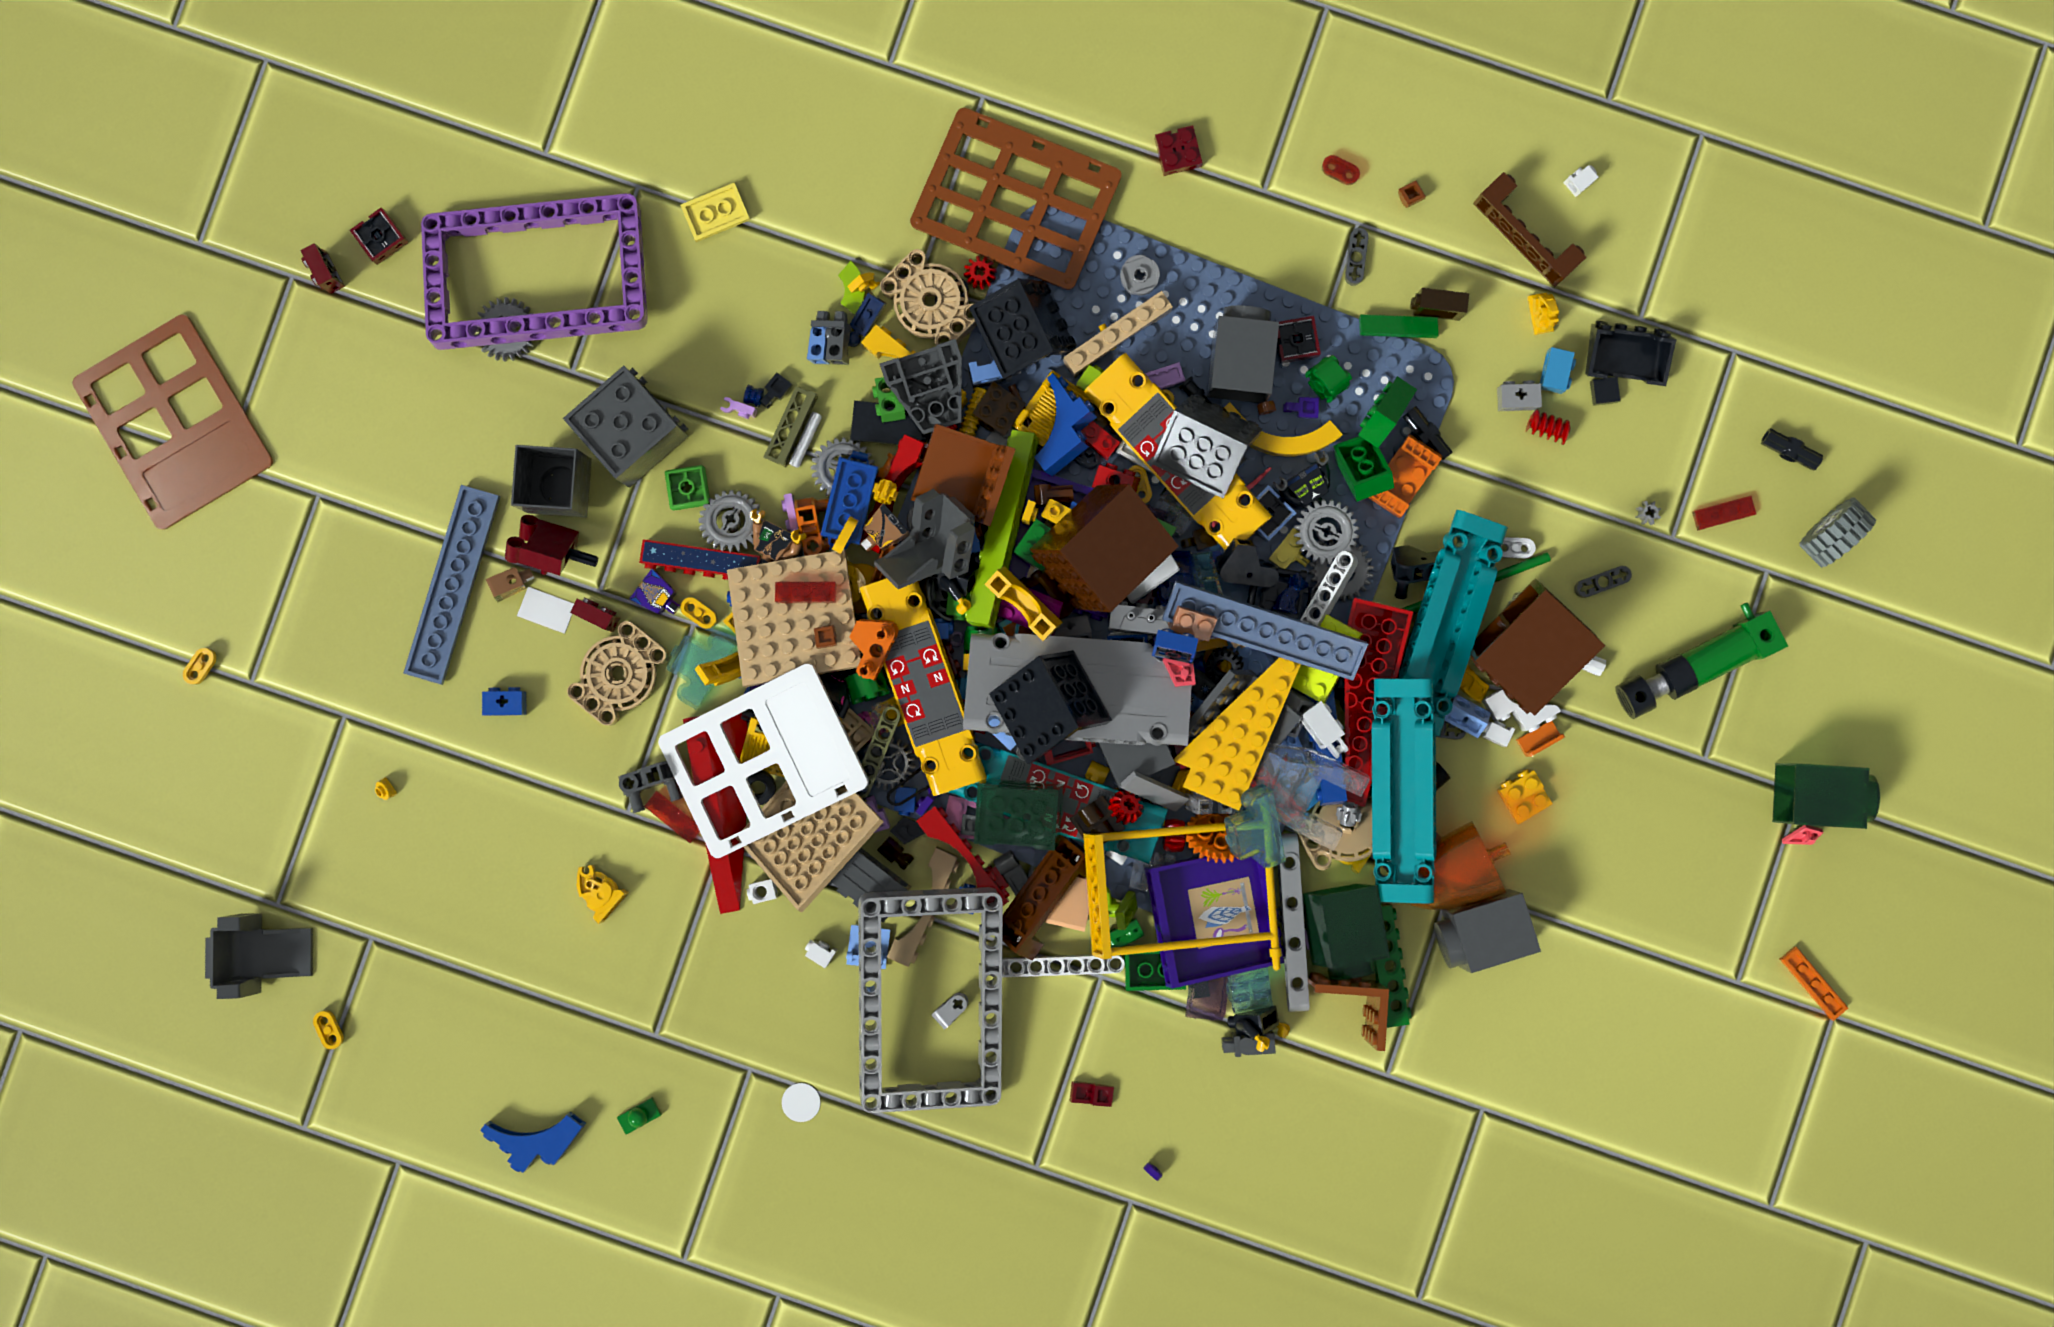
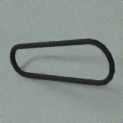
M932 760L927 761V765L930 764V763H932V762H934V761H932ZM921 767L918 768L915 772H913L912 775H909L906 778V780L900 782L887 793L886 798L888 803L894 806H900L905 802L909 801L910 799L914 798L918 794L930 788V786L927 785L923 789L919 790L918 792L914 793L913 795L909 796L908 798L899 803H894L889 798L892 792H894L897 788H899L906 781H908L919 771H921Z

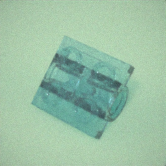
M1268 967L1228 976L1226 992L1229 1001L1232 1003L1233 1013L1238 1014L1273 1006Z

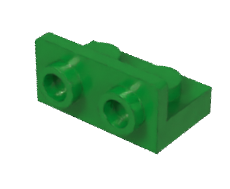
M1136 918L1130 921L1126 930H1118L1117 927L1110 930L1111 948L1123 947L1144 936Z

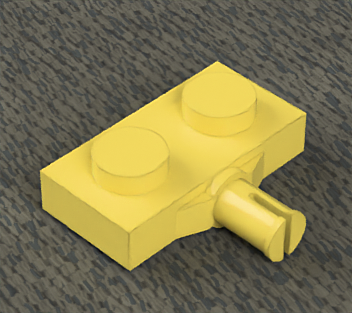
M1295 528L1290 531L1269 558L1279 568L1287 569L1295 561L1306 567L1310 560L1301 555L1300 549L1303 547V544H1296L1300 537H1294V534L1299 533Z

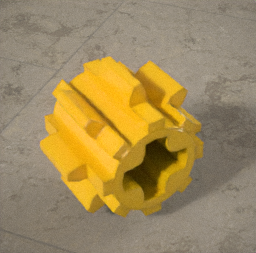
M886 479L880 480L879 484L875 483L872 490L874 492V500L885 505L895 501L898 495L896 484Z

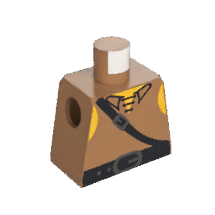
M883 503L863 527L869 536L860 544L867 552L875 545H878L881 550L885 551L908 537L910 533Z
M514 567L487 578L486 582L498 603L525 590L524 583L534 579L530 568L518 572L517 568ZM512 579H516L514 584H509Z

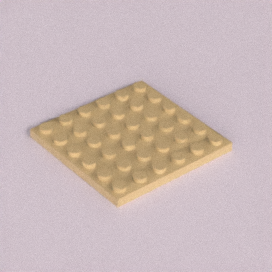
M844 549L841 554L831 551L727 570L743 687L766 684L807 663L814 665L818 674L858 667L861 660V652L849 638L856 624L846 551ZM834 625L837 646L817 649L814 628Z
M787 781L762 808L765 817L774 816L796 804ZM845 785L836 789L838 795L848 791ZM856 792L744 846V848L793 906L802 913L884 821ZM792 811L783 814L785 821L795 817ZM750 822L746 825L744 829L750 827ZM737 836L736 839L739 841V843H741L742 841L740 840L739 836Z

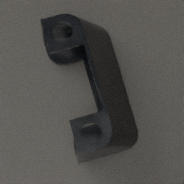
M1596 321L1595 324H1591L1585 374L1591 377L1606 379L1608 376L1642 380L1646 384L1666 386L1677 339L1664 329L1655 328L1654 331H1647V328L1643 326H1635L1632 329L1627 328L1626 324L1615 323V326L1608 325V322Z

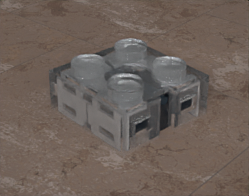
M1193 791L1185 793L1188 795L1189 800L1184 804V808L1195 814H1235V809Z

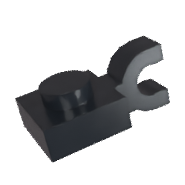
M776 372L765 386L768 393L761 399V404L768 409L775 398L781 401L793 385Z

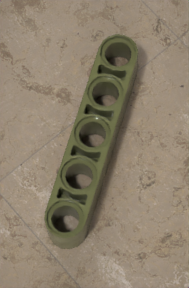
M890 704L884 709L861 764L863 769L866 765H872L875 769L873 774H868L865 771L869 783L866 792H857L861 798H865L870 793L901 718L899 707L896 704ZM890 709L895 710L897 718L890 719L887 716V711ZM886 728L889 730L890 735L882 737L879 730ZM875 746L880 747L882 754L879 756L874 755L872 748Z

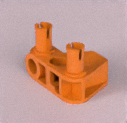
M814 497L794 500L800 534H806V539L802 540L805 556L825 553L826 550H829L828 538L824 539V537L820 536L821 531L817 515L821 511H826L829 498L816 500ZM813 513L814 520L805 522L803 516H801ZM831 539V543L836 542L835 539ZM812 542L819 545L814 552L808 549Z
M857 620L849 638L863 653L856 670L857 674L862 676V678L875 681L898 636L899 629L893 621ZM877 647H882V651H878Z

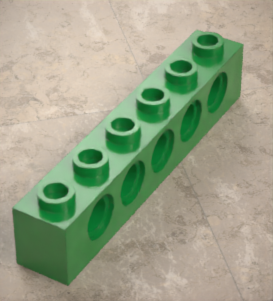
M1390 904L1365 907L1376 981L1388 988V983L1391 980H1395L1397 983L1394 990H1389L1387 1028L1410 1025L1409 1019H1412L1410 1007H1407L1406 1004L1409 994L1407 987H1404L1403 980L1406 979L1404 967L1401 968L1400 960H1403L1402 949L1398 948L1397 940H1400L1399 929L1395 928L1394 920H1397L1396 909L1392 908ZM1387 921L1388 928L1385 931H1380V922ZM1389 940L1391 943L1390 949L1383 951L1382 943ZM1392 960L1394 967L1387 971L1385 963ZM1394 1000H1398L1400 1003L1399 1008L1396 1010H1392L1390 1007Z

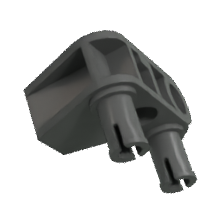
M667 761L618 776L619 787L623 791L624 796L629 797L633 813L645 810L640 793L642 790L661 784L666 785L671 802L683 798ZM654 772H658L659 781H655ZM629 778L634 780L633 788L627 786Z

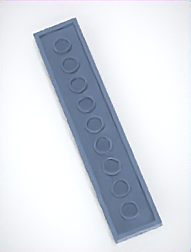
M464 485L460 486L403 672L404 674L437 684H444L501 496Z
M1179 581L1175 582L1162 617L1164 621L1171 623L1178 605L1215 616L1217 622L1211 636L1349 680H1354L1368 646L1366 641Z

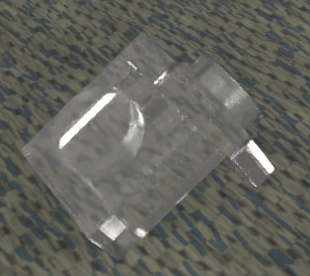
M880 701L872 705V710L868 711L871 718L869 723L874 732L881 717L880 712L889 705L888 703L883 704ZM881 728L879 733L882 734L888 731V729Z

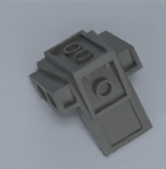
M932 489L915 499L910 536L884 557L875 560L874 566L897 589H901L934 574L944 573L949 579L968 572L975 533V516L955 497H949L946 493H938L935 489Z
M241 913L217 917V928H211L210 937L205 938V979H210L211 989H217V999H236L261 993L262 978L313 976V928L262 929V913Z

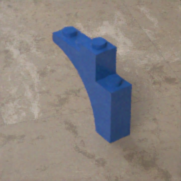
M1052 373L1047 379L1055 395V422L1046 444L1034 456L1043 470L1050 476H1054L1089 447L1085 442L1087 437L1081 430L1097 418L1093 412L1095 407L1089 400L1085 402L1081 397L1078 398L1072 390L1069 392L1066 388L1068 386L1066 380L1062 376L1058 378Z
M569 1112L559 1123L541 1131L515 1132L504 1129L491 1121L484 1124L480 1131L484 1133L483 1136L487 1140L494 1141L500 1145L499 1148L503 1152L512 1154L507 1160L510 1163V1167L517 1172L521 1171L524 1173L538 1155L541 1156V1160L544 1163L554 1166L586 1125V1122L574 1113Z

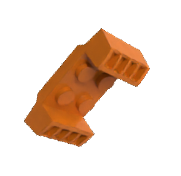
M1409 434L1388 463L1393 474L1394 488L1368 498L1396 517L1401 518L1427 477L1441 461L1442 455Z

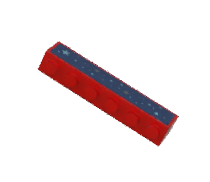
M643 539L639 563L645 565L644 568L656 570V567H664V571L676 573V569L684 570L683 574L695 575L696 572L703 573V577L715 578V575L723 576L722 579L728 580L727 570L757 565L761 556Z

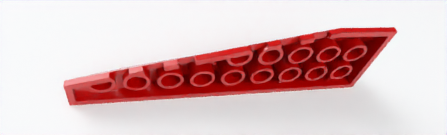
M1354 598L1347 625L1361 632L1360 640L1366 641L1368 646L1354 680L1345 678V744L1348 747V751L1345 752V785L1347 802L1365 807L1372 781L1374 679L1397 678L1413 611ZM1380 704L1379 711L1385 715L1388 708L1385 704Z
M742 713L722 723V727L738 761L740 760L748 731L747 722L741 719ZM699 716L683 719V724ZM706 731L686 740L695 785H700L724 773V766ZM728 786L703 799V804L720 839H726L746 827L747 815L733 786ZM736 837L730 840L732 846L739 843ZM706 845L720 914L739 911L741 906L744 847L721 858H714Z

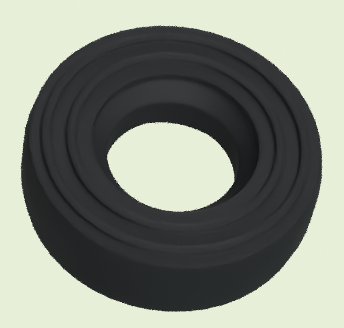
M761 770L748 777L750 785L755 781H761L766 786L763 793H754L759 805L766 804L776 791V783L772 775Z

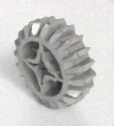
M894 737L891 740L889 747H894L898 750L891 756L885 755L884 759L888 758L890 760V758H894L892 762L894 768L890 769L888 767V769L885 768L882 771L886 765V762L883 760L875 779L878 781L876 784L877 788L881 786V783L884 784V790L888 789V784H891V789L894 788L895 783L899 784L902 779L906 780L907 777L905 776L907 774L912 775L909 768H916V765H910V761L916 760L915 757L909 758L908 756L913 753V750L906 752L905 749L908 747V744L905 743L901 747V739H898L896 744L894 743ZM873 747V754L877 756L881 755V748ZM902 754L905 759V768L903 772L898 768L896 764L898 758ZM872 765L864 767L865 770L869 769L868 774L875 772ZM889 770L896 774L898 778L885 780L881 778V775Z

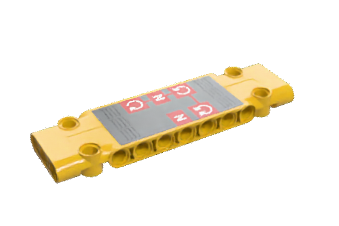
M1126 353L1115 360L1084 390L1086 396L1100 410V413L1111 422L1110 425L1193 519L1202 525L1207 533L1224 550L1227 549L1233 538L1243 540L1250 538L1272 517L1255 495L1245 486L1246 484L1237 473L1223 499L1151 464L1172 414L1177 407L1154 382L1152 383L1149 377ZM1141 375L1144 381L1141 386L1137 387L1135 385V378ZM1109 403L1114 405V411L1111 414L1106 412V406ZM1244 494L1250 497V503L1247 506L1241 503V497ZM1214 521L1219 522L1221 527L1217 533L1211 529V524Z
M886 578L860 587L868 619L890 620L898 626V636L884 663V668L916 756L920 758L921 769L926 775L933 796L986 779L987 776L979 756V748L974 742V731L963 730L965 705L932 612L926 606V598L920 589L918 581L897 589ZM912 595L919 597L920 603L918 606L911 603ZM875 608L880 609L882 612L880 619L876 618L873 614ZM878 646V651H882V647ZM965 748L973 750L974 754L972 757L965 755ZM927 761H934L936 769L928 768Z

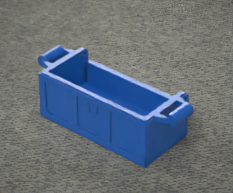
M853 450L848 459L842 457L838 459L820 536L828 538L830 551H834L832 547L835 544L831 543V539L837 540L849 516L859 521L844 550L850 544L860 545L878 466L869 464L867 453ZM851 458L866 461V463L854 461Z

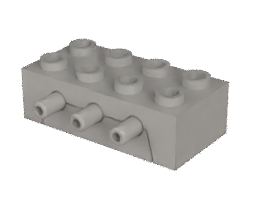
M1122 601L1110 612L1108 630L1156 636L1158 630L1170 629L1168 622L1162 619L1166 606H1156L1155 609L1148 608L1147 604L1136 603L1135 606H1128V602Z

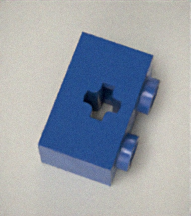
M508 687V691H501V688H488V691L482 692V715H527L526 692L520 691V687ZM508 699V703L501 704V700Z

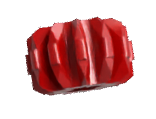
M976 256V262L969 259L970 265L964 266L967 272L963 273L965 278H968L966 283L968 285L973 283V289L980 285V289L984 290V284L990 287L991 282L989 280H996V277L992 275L997 273L996 268H992L994 262L990 261L987 263V257L980 261V257ZM977 270H979L980 272L983 271L984 275H983V276H981L980 274L977 275V272H976V271H977Z
M1126 790L1123 792L1118 791L1109 801L1111 805H1109L1108 809L1113 811L1110 817L1115 816L1116 823L1122 821L1123 825L1136 822L1137 818L1142 815L1140 810L1143 809V805L1139 804L1141 798L1136 799L1135 794L1129 793Z
M1169 819L1165 821L1164 828L1185 826V822L1179 819ZM1186 834L1163 836L1164 850L1176 853L1182 852L1185 846Z

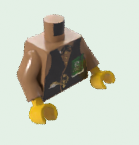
M756 508L750 512V517L753 520L754 550L762 555L758 564L791 559L799 555L802 540L806 539L805 533L799 536L800 529L790 533L765 519L762 521L761 519L765 517V511L763 510L759 512V516L757 515Z

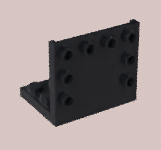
M1018 278L969 307L1003 379L1011 377L1048 355H1067L1076 349V341L1073 336H1070L1067 330L1068 324L1064 318H1061L1058 312L1060 308L1057 302L1052 299L1050 295L1051 289L1044 281Z
M1074 650L1038 656L989 693L1027 764L1035 762L1076 731L1106 725L1112 721Z

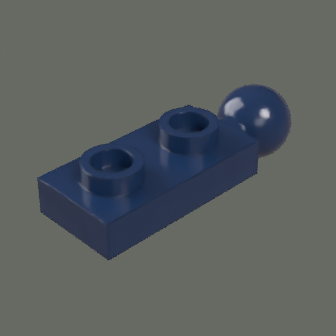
M871 292L867 294L849 324L854 329V331L850 332L848 344L850 347H856L860 344V334L864 337L867 336L887 304Z

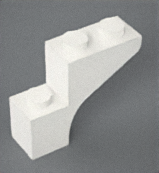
M1498 690L1482 700L1487 711L1491 712L1490 716L1493 721L1500 720L1502 722L1511 717L1510 713H1512L1522 731L1533 732L1540 728V723L1543 721L1548 723L1556 719V714L1561 712L1556 705H1545L1535 716L1531 712L1526 714L1518 704L1512 702L1505 695L1503 690Z

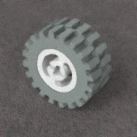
M1850 498L1843 504L1838 505L1836 509L1831 510L1827 516H1824L1819 523L1815 524L1806 533V536L1802 538L1799 546L1821 568L1823 566L1826 567L1836 559L1841 558L1844 553L1849 552L1854 545L1856 546L1867 535V532L1871 531L1872 526L1876 523V519L1856 498Z

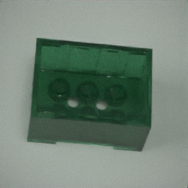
M991 778L981 780L977 786L974 844L1018 845L1055 851L1060 844L1064 785ZM1004 812H1009L1011 817L1005 819L1003 816ZM1025 813L1030 814L1031 819L1029 821L1023 818Z

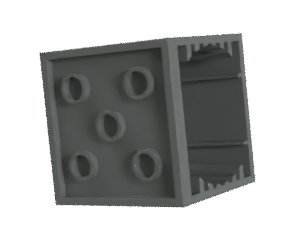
M623 365L563 419L612 476L630 488L689 436L685 432L689 429L684 423L679 426L680 420L675 415L671 417L644 386L648 382L643 376L638 379L636 377L638 372L633 367L628 370Z

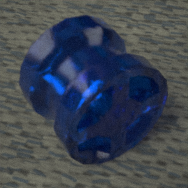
M748 384L743 403H751L755 407H760V401L764 396V388L756 389Z

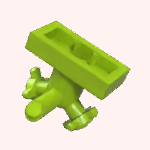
M1107 888L1109 917L1116 918L1118 930H1126L1138 909L1136 893L1128 891L1123 900L1117 902L1116 899H1112L1111 891Z

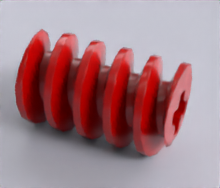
M1535 410L1531 414L1526 426V432L1529 428H1532V435L1539 431L1540 438L1544 433L1547 434V440L1554 436L1555 443L1561 438V445H1564L1567 441L1571 429L1569 420H1565L1562 423V418L1558 417L1555 420L1554 415H1550L1547 418V413L1543 412L1540 415L1539 410Z

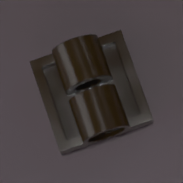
M993 381L971 415L979 420L978 422L988 431L997 432L1004 437L1026 403Z
M1103 795L1069 818L1083 839V834L1122 832L1126 829L1122 822L1116 823L1115 816L1110 817L1113 811L1108 809L1109 803Z

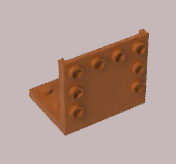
M935 424L911 500L915 501L916 497L935 489L938 493H946L949 497H955L975 516V522L991 526L1016 449L994 444Z
M1310 972L1308 984L1314 987V992L1367 996L1366 1005H1363L1365 1025L1362 1024L1361 1035L1374 1049L1385 1051L1389 989L1376 980H1364L1362 976L1358 975L1342 978L1341 974H1330V977H1325L1322 973Z

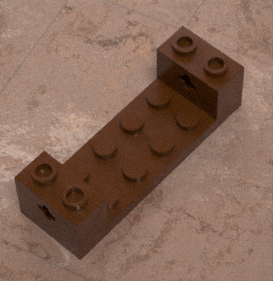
M1503 172L1478 196L1473 204L1553 287H1556L1587 258L1584 255L1585 252L1580 246H1575L1573 243L1555 259L1553 252L1547 247L1544 248L1540 243V239L1526 229L1525 223L1520 219H1516L1512 214V210L1507 205L1502 204L1517 187L1515 179Z
M1060 835L1004 912L1002 919V942L1014 953L1033 961L1044 946L1034 935L1078 874L1086 877L1085 850L1080 844L1066 836Z

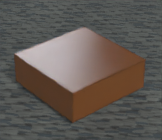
M834 625L814 628L817 649L837 646Z

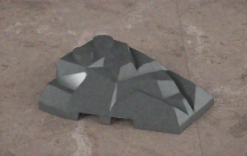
M956 339L902 358H895L880 363L885 383L923 434L932 432L935 424L948 427L961 422L962 357Z

